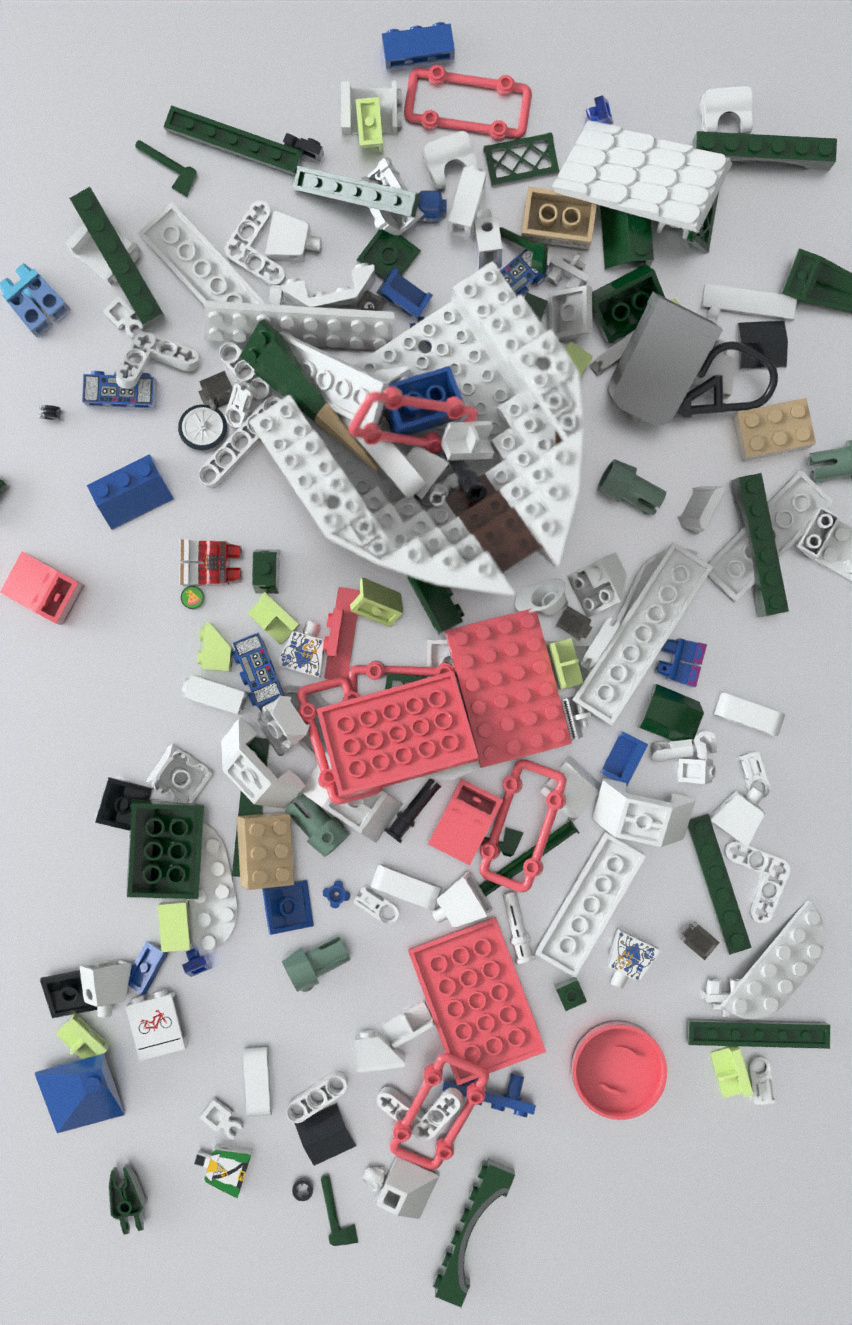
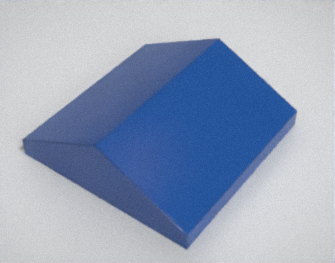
M307 880L294 881V885L262 889L269 935L314 926Z

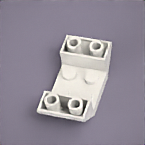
M361 263L356 265L355 269H350L354 286L352 289L348 286L340 287L334 293L318 292L309 298L305 281L295 278L287 280L286 284L281 285L286 301L294 306L356 309L359 308L376 281L374 264Z
M820 505L800 539L797 548L812 561L852 582V527L839 521L840 516Z
M241 717L222 740V770L253 804L285 809L306 786L290 769L277 779L272 770L266 767L257 757L256 753L248 747L257 733Z
M325 752L329 768L332 769L328 753ZM317 764L305 781L304 785L306 787L301 792L376 843L402 806V803L386 792L381 791L377 795L340 805L334 804L330 800L327 790L323 789L318 783L321 771L319 764Z
M603 778L592 819L614 837L663 847L684 839L696 798L672 793L670 802L626 793V783Z

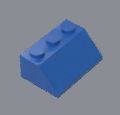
M450 366L392 382L388 386L400 389L404 396L446 402L451 397H458L463 401ZM385 405L386 417L392 433L410 435L461 419H451L448 417L447 412L404 405L398 409L391 410Z
M150 454L87 485L96 506L111 530L174 500L155 459Z

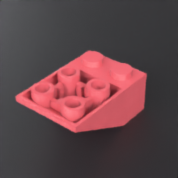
M21 552L0 593L42 617L62 625L84 584Z
M460 779L428 845L470 865L503 799Z

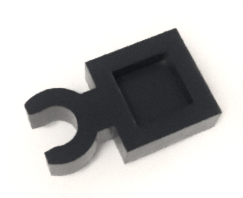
M286 133L283 139L284 145L301 150L304 156L321 162L324 155L323 146H320L321 144L317 140L308 138V140L299 139L289 133Z

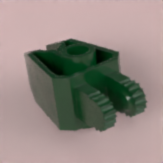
M125 1164L123 1167L125 1182L120 1180L116 1167L111 1170L109 1179L110 1214L114 1219L120 1220L124 1235L130 1233L128 1221L130 1216H134L137 1231L144 1230L141 1211L147 1202L138 1178L128 1164Z

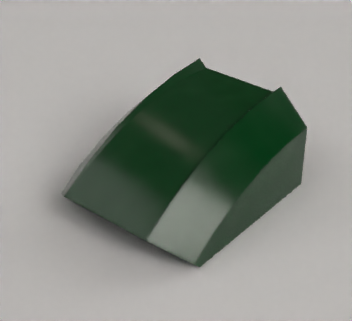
M654 684L651 697L644 715L640 719L638 728L671 741L694 740L704 711L699 701L661 685Z

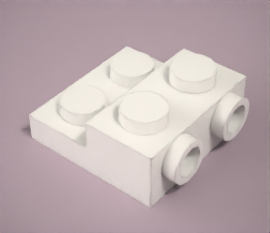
M584 285L548 293V330H552L559 342L579 339V336L592 334L591 286Z

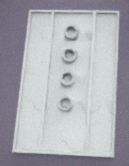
M588 120L552 187L555 193L699 233L732 166L730 158L720 153L694 149L692 145L656 139L649 134L623 130L620 126Z

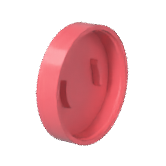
M608 1022L593 1028L580 1040L573 1054L571 1074L579 1097L589 1109L605 1118L626 1120L644 1114L660 1099L667 1081V1064L660 1046L647 1031L627 1022Z

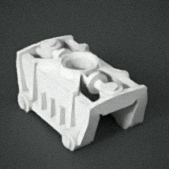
M388 157L378 162V167L368 176L359 179L372 182V179L376 178V180L382 181V185L408 191L399 176V171L394 168L392 160ZM368 207L376 219L374 223L378 229H383L398 236L424 215L418 207L415 218L402 215L401 221L403 226L399 227L395 220L396 213Z

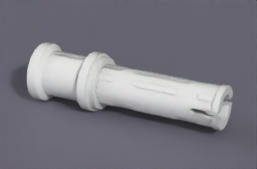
M517 891L504 893L502 896L513 936L510 942L511 945H514L517 958L515 959V964L533 961L536 958L535 955H532L529 943L531 937L525 931Z

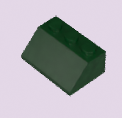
M600 205L604 270L639 268L645 264L651 267L654 261L651 219Z
M646 264L592 292V317L608 343L636 329L652 292L665 297L655 270Z
M406 575L438 635L463 622L461 617L465 615L458 603L454 605L450 597L454 594L450 587L436 585Z

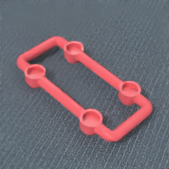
M434 65L430 69L416 68L409 76L404 116L409 122L421 124L427 131H434L438 127L490 134L494 141H503L506 137L520 138L527 130L532 91L528 85L515 82L509 75H503L497 80L446 72L445 68L441 65ZM418 78L428 79L434 86H441L445 82L492 88L496 89L501 96H509L513 92L523 93L518 128H509L501 120H496L489 125L439 117L438 113L433 110H427L423 114L413 113Z
M392 386L388 387L384 392L374 391L369 393L348 429L352 436L363 438L368 445H375L380 441L425 447L426 451L435 454L443 450L441 446L442 438L436 432H429L424 437L381 431L380 427L372 422L365 424L363 428L359 427L376 401L384 402L386 407L391 410L398 409L404 405L447 412L448 417L451 419H458L463 415H467L464 422H475L478 417V411L472 406L464 405L463 401L458 397H451L446 402L404 396L400 389Z
M375 660L368 665L353 666L349 670L348 680L353 691L357 692L358 674L368 675L369 678L378 680L387 675V673L411 676H436L454 671L455 677L456 673L454 666L448 662H443L438 667L385 666L381 661Z
M336 677L305 685L297 692V699L300 705L298 713L305 724L310 725L308 733L321 771L318 783L323 789L327 790L330 800L337 805L377 795L383 789L379 788L340 799L337 793L333 771L329 768L314 721L317 709L314 705L308 703L306 695L342 686L344 692L342 702L360 697L357 692L353 691L349 680L344 677Z
M522 759L515 763L511 775L504 778L502 784L505 790L503 802L499 808L489 841L480 848V855L483 859L479 871L484 879L522 893L530 890L535 877L543 872L544 866L541 858L557 811L566 804L564 790L567 780L562 772ZM522 769H526L558 782L555 791L550 792L546 797V803L549 808L532 858L524 863L523 869L526 876L524 882L520 883L489 871L491 861L498 858L500 854V848L497 843L513 796L522 789L523 783L520 779Z
M450 1053L439 1055L434 1064L426 1066L424 1069V1083L404 1119L395 1122L393 1126L394 1137L390 1143L392 1154L430 1170L439 1168L444 1160L450 1159L454 1154V1141L473 1107L485 1100V1086L489 1080L488 1071L481 1066ZM445 1063H449L479 1076V1079L467 1087V1100L446 1138H441L436 1142V1156L433 1160H430L399 1146L401 1142H405L411 1137V1124L432 1086H437L441 1083L443 1079L442 1068Z

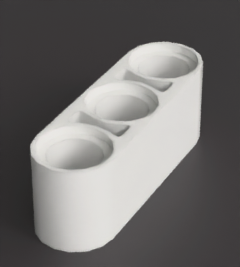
M232 342L223 344L220 347L219 356L239 382L244 380L255 388L261 385L266 387L265 394L262 396L254 394L253 399L256 402L263 403L267 398L271 397L272 390L270 386L254 373V368L240 356L242 350ZM229 350L237 352L236 357L232 360L225 358ZM243 368H250L252 370L251 375L247 378L241 377L240 371Z
M721 692L714 712L716 716L777 737L786 715Z
M382 864L378 865L371 883V887L430 910L435 909L437 898L442 890L440 886Z
M268 1047L244 1048L243 1062L247 1117L272 1115Z
M341 1071L332 1072L294 1097L289 1102L286 1110L288 1119L293 1123L303 1122L341 1097L347 1090V1076ZM339 1079L343 1082L344 1086L340 1089H335L332 1087L331 1081ZM319 1092L323 1095L324 1099L316 1102L312 1099L311 1094ZM300 1105L304 1112L296 1115L292 1112V1107Z

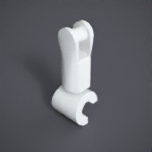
M703 731L695 736L694 743H692V739L655 742L651 745L652 758L656 762H662L670 759L694 757L695 752L699 759L707 760V751L717 753L716 736L710 731Z

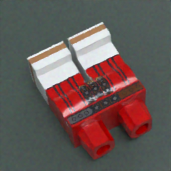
M180 539L179 560L182 562H204V564L179 563V585H230V582L241 581L242 570L241 568H231L230 559H241L242 547L230 544L227 541Z

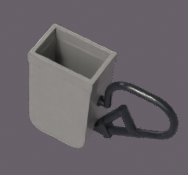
M652 292L647 302L648 305L608 385L612 399L620 409L628 414L627 417L639 423L642 419L650 424L660 426L669 423L676 413L682 415L683 418H689L697 414L723 413L759 408L767 403L775 392L778 383V372L775 364L769 357L742 343L729 341L721 343L712 349L715 341L719 339L723 331L719 325ZM726 350L739 351L763 363L770 375L769 385L765 393L757 400L751 402L723 403V375H714L691 391L689 389L696 376L703 378L714 358ZM714 387V404L691 406V401Z

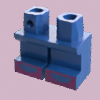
M681 638L676 640L667 639L661 651L672 654L671 661L669 663L658 660L655 672L665 676L666 680L695 688L701 667L696 665H702L707 644ZM680 661L692 663V664H695V665H690V664L683 663V662H680Z

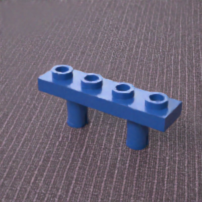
M515 1074L510 1076L506 1094L501 1096L486 1092V1097L483 1101L491 1103L492 1109L503 1112L505 1107L514 1109L513 1114L526 1118L528 1113L534 1115L536 1108L535 1104L521 1101L520 1094L524 1077ZM476 1079L460 1085L443 1080L441 1090L445 1091L447 1088H456L464 1097H467V1087L474 1083Z

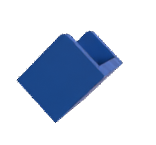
M393 268L376 293L413 320L417 319L433 294L423 292L398 274V269Z
M621 731L600 773L615 781L624 782L628 786L648 744Z

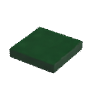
M379 229L356 260L359 264H374L375 276L384 281L393 268L398 269V274L403 277L420 255L421 250L403 236L393 235L383 229Z

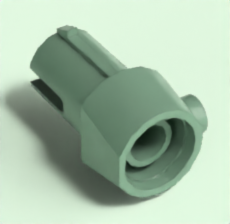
M846 440L845 447L809 454L810 465L826 462L833 463V465L814 468L811 471L814 482L823 483L822 480L851 476L852 478V440Z
M613 459L604 471L599 481L598 489L616 502L623 499L643 510L644 514L654 515L657 511L655 506L661 507L666 497V491L636 475V467Z
M302 793L297 799L310 812L311 817L309 818L296 802H292L286 808L285 813L290 814L293 821L309 837L307 843L323 857H326L350 834L339 818L336 816L330 818L320 805Z
M336 936L305 953L300 948L284 959L282 963L296 991L308 992L314 985L319 984L318 977L347 963L351 959L340 937Z

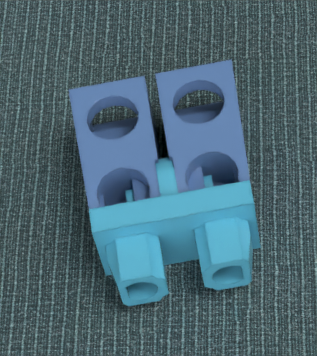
M23 263L15 271L21 280L14 285L9 278H5L0 282V289L3 292V298L28 329L38 337L52 323L37 307L36 303L44 309L54 322L66 313L70 307L34 268L31 269Z

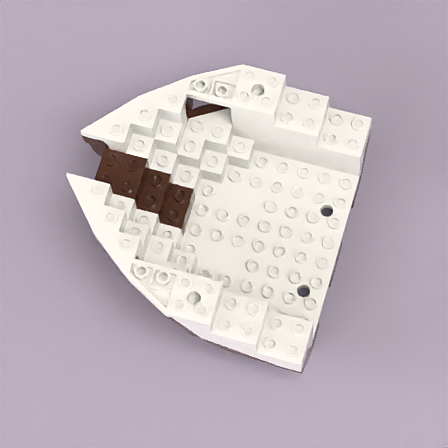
M493 261L452 287L451 302L354 365L370 374L378 370L407 366L413 376L447 366L451 367L464 404L472 406L478 411V417L475 422L491 421L493 425L488 437L494 450L492 459L464 460L469 469L477 473L479 483H482L486 488V495L482 500L475 503L469 502L465 497V491L459 485L449 491L448 498L445 499L441 506H434L432 504L433 501L430 502V493L422 503L415 496L408 500L381 467L378 471L371 468L304 414L290 395L249 421L325 537L379 566L440 586L513 596L515 593L503 574L536 552L542 555L549 563H552L554 567L560 564L579 492L583 440L579 370L552 330L545 331L523 296L519 295L517 297ZM429 342L432 349L429 353H422L418 349L419 344ZM334 411L338 417L342 416V414ZM463 415L461 419L453 422H464L467 415ZM380 418L378 423L380 429L392 433V430H389ZM448 423L410 435L424 437L429 432H436L443 438ZM393 443L395 447L399 446L407 453L414 447L413 445ZM444 450L434 454L448 462L444 456ZM450 463L449 469L445 472V474L442 476V478L438 481L437 484L444 481V478L451 471H453V468L451 467Z

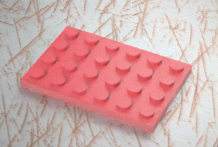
M531 609L445 631L466 715L478 753L480 768L572 744L537 611L529 613Z
M454 671L317 709L340 799L479 761Z
M496 917L408 950L445 1053L453 1054L485 1068L488 1073H492L546 1052ZM450 1064L457 1085L479 1078L475 1074Z

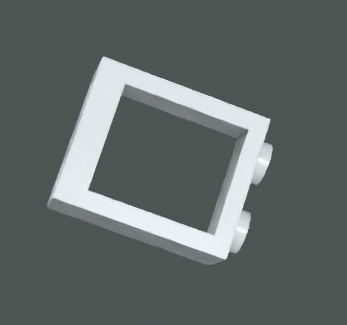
M469 166V168H463L448 220V234L466 239L471 238L474 220L477 217L486 183V172H483L479 167Z
M190 675L189 679L185 678L181 690L185 692L184 698L237 715H243L248 693H250L197 675Z

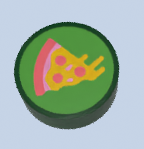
M188 586L181 593V602L189 609H198L205 601L204 592L196 586Z

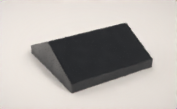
M785 321L737 323L739 343L769 357L776 368L787 367L788 338ZM739 352L740 369L767 368L763 363Z
M107 777L94 822L130 831L131 799L149 800L152 788L127 780Z
M80 970L40 978L52 1018L97 1010L96 1006L84 1001Z
M338 1103L316 1112L303 1122L294 1123L303 1148L314 1166L357 1146Z

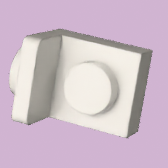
M679 758L678 782L712 783L716 775L713 759Z

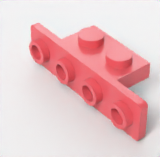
M338 588L333 614L329 613L327 619V627H331L329 637L325 636L323 650L327 651L325 679L336 677L348 679L358 614L351 612L350 604L358 597L360 590Z

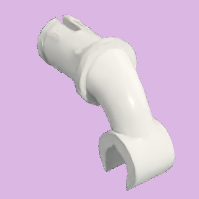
M454 470L444 478V481L431 487L430 502L433 501L432 504L434 506H441L445 499L448 498L449 491L458 486V477Z

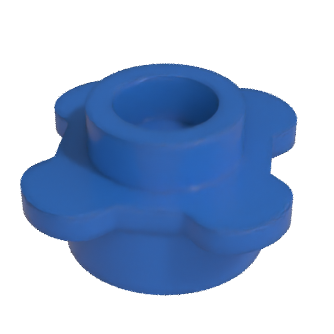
M339 880L335 881L334 885L330 888L323 890V896L327 897L332 908H338L343 901H348L351 896L350 892L344 889L343 882ZM338 892L339 896L336 897L334 893Z

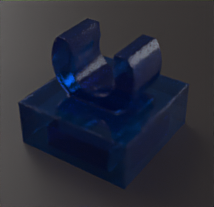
M603 95L594 98L596 106L586 109L587 118L590 121L599 120L601 123L613 124L609 101Z
M193 948L186 951L189 962L182 964L185 974L193 977L212 969L210 960L204 955L200 956L198 950L196 951Z

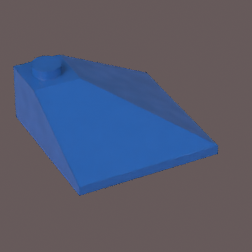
M104 1053L35 1072V1077L57 1133L125 1115Z

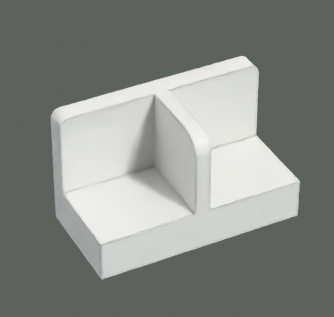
M491 421L448 423L441 441V446L447 459H492L494 450L488 440L493 427Z
M423 1000L384 1022L383 1026L392 1041V1047L396 1048L434 1027L435 1023Z

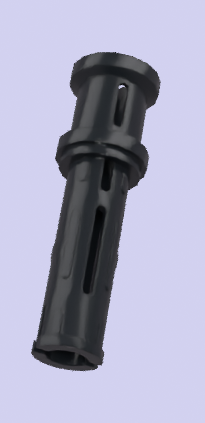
M448 460L458 477L459 487L465 491L466 499L474 503L482 500L486 495V488L482 483H479L477 473L471 471L464 460Z
M429 778L404 812H398L394 823L384 830L400 844L403 841L402 837L408 829L415 826L416 822L414 820L439 788L442 787L436 782L430 790L429 788L435 782L433 779Z

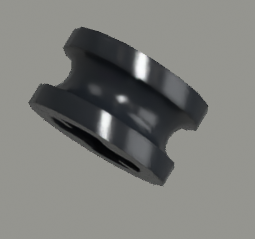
M52 405L39 406V409L42 411L39 414V418L60 420V416H58V412L61 411L60 407Z
M300 1178L294 1182L292 1194L295 1199L306 1201L311 1198L313 1184L310 1180ZM299 1184L301 1186L303 1184L308 1186L307 1192L309 1193L307 1195H304V1193L303 1195L298 1194L299 1188L297 1186Z

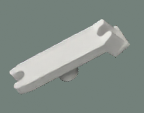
M634 332L620 340L590 364V367L597 376L621 359Z
M609 617L579 663L581 667L589 672L620 625L617 622L612 626L610 624L612 617Z

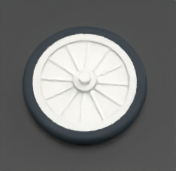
M206 404L195 405L187 409L180 417L178 423L180 438L187 446L196 450H209L216 447L223 441L227 432V421L223 413L216 407Z

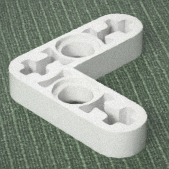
M256 201L250 206L227 242L225 253L232 263L269 286H281L286 279L283 268L252 248L271 217L269 205L264 201ZM262 207H263V208H264V212H265L266 215H265V216L260 215V216L258 217L257 223L260 224V225L257 226V225L253 222V221L255 220V218L257 217V214H256V211H255V210H256V209L261 210ZM246 226H251L255 230L254 235L246 238L242 235V229ZM237 237H239L240 240L244 243H247V245L245 246L242 243L239 247L241 254H235L234 256H232V252L230 249H236L238 247L239 240H237ZM252 258H259L262 261L261 267L251 269L249 261ZM266 264H269L267 268L272 273L279 271V280L276 278L273 281L271 280L270 274L264 271Z
M147 332L138 333L117 368L116 382L125 389L134 387L150 359L184 371H193L198 367L199 354L190 347ZM146 343L143 350H141V345ZM162 349H170L173 353L165 355L160 351ZM138 357L142 361L140 363H133L130 359ZM128 370H130V371H131V376H128L127 378H123V377H126V376H127Z
M730 841L724 849L725 856L729 860L764 874L750 908V915L758 923H767L773 917L790 875V865L787 861L752 846L747 847L739 841ZM739 845L738 849L747 853V849H750L746 856V863L742 862L745 858L740 855L732 857L731 847L735 848ZM755 854H761L764 859L763 864L759 867H755L751 863V858ZM782 863V868L785 870L783 873L779 872L776 878L781 880L780 884L773 880H768L769 876L774 878L776 875L773 867L775 865L779 866ZM769 884H773L776 887V894L773 897H766L764 894V888ZM762 897L764 900L772 902L771 906L765 905L764 911L767 912V915L761 916L759 919L756 910L763 907L764 903L760 901Z
M389 1086L384 1087L377 1097L378 1106L396 1121L404 1119L405 1116L402 1115L401 1110H409L412 1104L399 1091ZM447 1088L425 1112L420 1109L411 1124L412 1134L422 1141L432 1139L459 1110L463 1102L462 1093L456 1088ZM451 1098H453L455 1101H452L447 1107L446 1103L448 1099L450 1100ZM438 1110L442 1112L444 1118L435 1117L433 1111ZM429 1122L431 1124L429 1129L423 1130L422 1128Z

